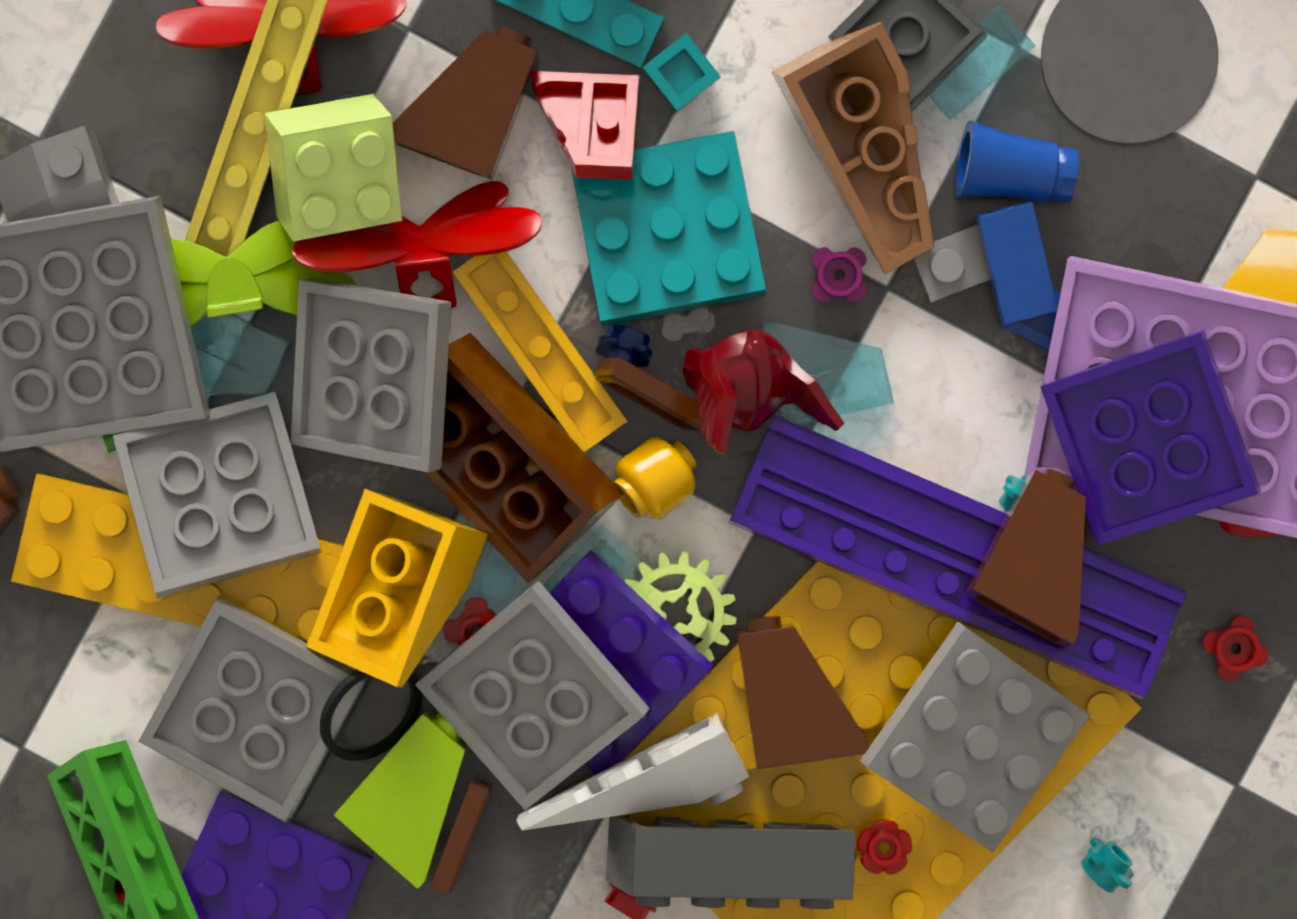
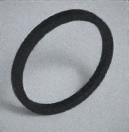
M355 670L343 679L328 697L321 713L320 735L325 746L341 759L362 761L376 757L396 745L415 722L421 706L422 692L415 685L418 679L413 673L407 680L411 691L409 707L400 724L382 741L359 750L344 749L334 743L331 735V721L334 711L343 696L354 685L371 675Z

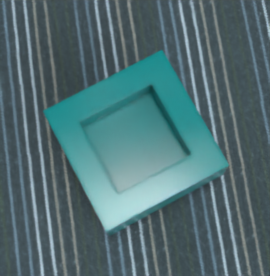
M687 33L642 67L643 71L676 113L721 79L719 73Z

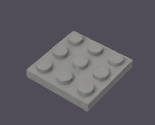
M316 278L299 280L291 445L428 473L440 470L442 466L451 302Z
M276 392L209 409L210 414L205 419L133 430L112 436L157 598L321 553Z
M539 581L428 671L415 684L524 810H527L643 718L650 709Z
M219 595L138 742L286 822L327 749L320 735V717L323 707L336 686L355 670L337 660L307 648V643ZM365 679L354 685L337 705L331 721L332 738Z
M957 622L863 755L860 762L993 853L1090 715L967 627Z

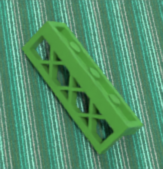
M126 740L84 750L47 775L104 919H199ZM75 774L78 775L84 790L82 801L78 800L70 780ZM95 827L100 830L105 842L103 853L99 851L94 839ZM116 879L121 882L125 892L124 904L119 902L115 892Z

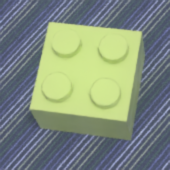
M374 94L264 113L276 217L293 242L402 221L392 115Z

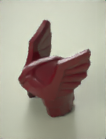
M756 329L744 331L724 339L710 349L701 350L694 348L688 350L685 355V365L682 369L687 381L686 385L696 393L695 401L698 403V418L701 419L700 433L705 435L706 444L713 447L717 453L725 454L731 427L745 432L756 430L784 404H795L804 413L822 425H827L834 431L839 430L844 425L843 420L827 399L816 379L795 362L772 334Z

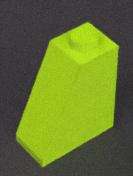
M427 710L334 814L338 820L417 889L420 888L429 875L468 747L460 740L461 737L440 713L434 717Z

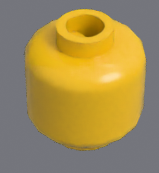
M650 437L617 462L615 468L616 480L613 483L624 493L619 500L633 516L640 518L645 515L650 519H661L694 493L696 483L692 471L697 468V463L690 451L681 442L676 441L671 445L660 437Z

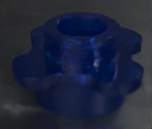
M625 325L608 326L606 335L599 337L598 343L600 345H597L595 350L596 353L605 358L620 357L635 367H647L650 362L648 358H651L653 353L648 348L650 343L649 335L641 330Z

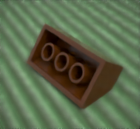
M471 333L449 344L442 466L440 470L423 473L477 530L488 534L487 540L529 584L581 538L624 493Z

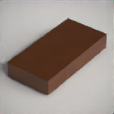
M620 357L604 358L601 360L594 374L595 380L682 430H700L701 419L698 418V403Z
M476 778L472 779L429 888L447 895L449 892L452 893L493 789L490 788L491 784Z

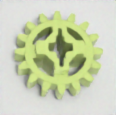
M682 551L678 564H670L665 552L659 553V567L652 569L644 561L640 562L638 566L643 578L638 582L626 577L624 582L665 620L667 612L661 608L664 601L667 600L668 602L675 603L679 597L684 596L687 589H692L687 596L688 602L686 603V611L691 615L690 620L687 623L677 620L672 627L681 635L692 633L701 638L693 646L710 662L713 661L714 656L709 646L713 642L727 646L729 639L720 631L722 625L736 624L737 620L735 616L724 613V606L736 601L734 594H720L718 590L727 579L725 575L721 573L712 578L707 576L706 573L709 569L710 561L706 558L699 562L696 568L690 566L689 554L686 551ZM666 575H686L679 587L662 591L656 586L651 585L652 582ZM703 586H705L712 597L714 605L713 621L699 612L696 599Z

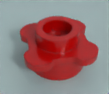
M479 597L470 598L465 603V610L462 611L459 617L446 622L443 629L444 637L449 642H456L461 645L473 635L472 627L480 626L482 628L497 614L487 607V602Z
M1236 616L1228 627L1220 631L1210 630L1203 637V648L1213 654L1218 664L1217 674L1226 681L1238 679L1240 672L1249 670L1253 666H1262L1268 659V649L1260 644L1258 637L1253 633L1254 623L1248 617ZM1234 643L1240 645V651L1236 654H1233L1230 650L1231 645Z

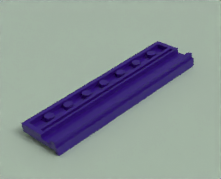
M775 414L771 419L728 522L1139 699H1144L1147 696L1169 641V633L1179 608L1183 605L1187 596L1185 594L1186 590L1083 546L1079 635L1073 645L1063 649L964 595L1006 513Z

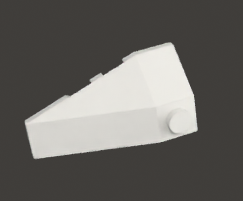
M716 712L520 813L516 821L523 831L696 804L708 798H711L713 804L716 805L742 792L744 789L740 782L748 778L749 774L721 718Z

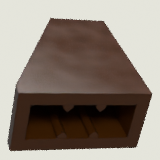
M504 27L499 28L497 35L483 31L392 123L394 144L493 181L530 82L532 71H534L539 57L537 50L529 47L531 38Z
M1046 469L1044 474L1035 470L1025 478L964 595L1064 649L1073 645L1079 635L1086 497L1074 491L1076 483L1064 474L1052 469Z
M780 615L747 620L748 630L736 632L757 769L865 754L869 748L867 739L793 624L782 625Z

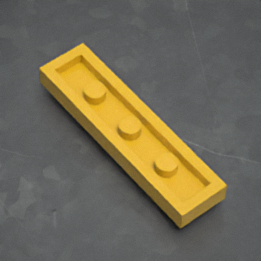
M507 252L474 256L453 271L455 277L570 438L584 452L628 422L601 383L595 380L596 377Z

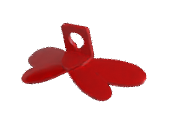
M194 0L201 7L180 9L161 16L157 20L156 31L163 40L185 48L214 49L249 44L253 42L267 0ZM329 0L317 36H351L381 29L394 22L403 14L407 2L406 0ZM315 42L306 65L308 71L301 79L297 94L313 93L321 90L322 82Z
M490 181L478 184L456 195L435 211L420 226L402 216V221L299 240L293 245L292 252L295 260L300 265L320 272L360 271L395 262L400 293L415 296L418 295L412 292L411 286L413 282L418 280V272L430 271L431 277L441 282L443 288L435 296L427 298L450 301L451 308H454L457 305L449 255L482 256L516 249L538 235L542 227V218L539 213L532 209L502 207L509 196V189L500 181Z

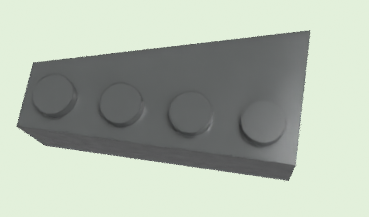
M629 815L609 817L606 881L630 896L636 897L637 905L648 907L670 906V897L691 898V905L707 908L725 907V898H746V906L754 908H779L780 899H800V906L804 908L832 909L834 908V900H853L856 832L840 825L763 822V829H754V823L726 819H714L709 821V828H700V822L682 820L680 817L657 816L654 827H646L629 819Z

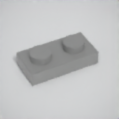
M977 225L934 241V248L912 259L929 303L990 280Z

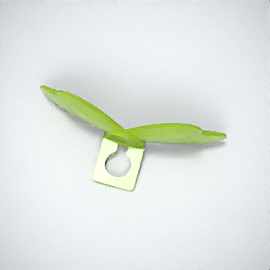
M279 220L264 226L251 235L228 257L220 255L204 246L182 239L171 238L191 327L206 314L207 317H215L263 309V304L297 316L299 280L316 278L356 285L354 280L345 272H320L300 265L295 260L292 252L296 241H292Z

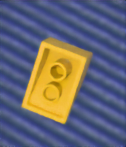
M365 489L306 647L395 687L402 688L469 587L488 534L399 497Z

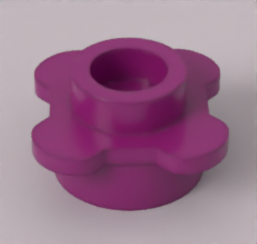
M826 247L816 250L811 259L812 264L816 267V283L811 289L814 298L823 303L828 302L831 298H847L853 303L862 300L867 291L865 284L862 282V267L867 261L865 253L856 247L850 248L847 252H832ZM836 270H842L844 272V278L842 280H836L834 278V272Z

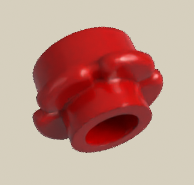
M886 819L875 821L873 826L869 829L865 828L857 839V850L862 854L860 861L865 869L873 874H880L881 872H886L889 875L896 874L907 865V854H910L912 851L911 837L906 830H900L894 821ZM882 843L890 845V850L887 853L880 852L879 846Z
M608 883L612 886V889L604 902L631 919H645L650 910L654 913L657 911L656 907L637 905L636 897H632L611 883Z

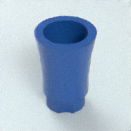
M969 120L963 131L958 151L954 183L955 196L957 198L996 197L1022 199L1040 203H1047L1051 200L1069 203L1073 197L1078 180L1080 162L1078 150L1058 147L1056 142L1023 137Z

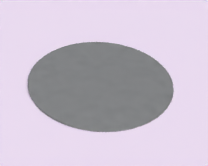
M1060 0L1052 11L1043 34L1041 46L1042 71L1045 83L1054 102L1061 112L1080 129L1095 137L1111 142H1148L1164 137L1179 129L1204 104L1212 89L1217 72V37L1211 18L1200 0Z

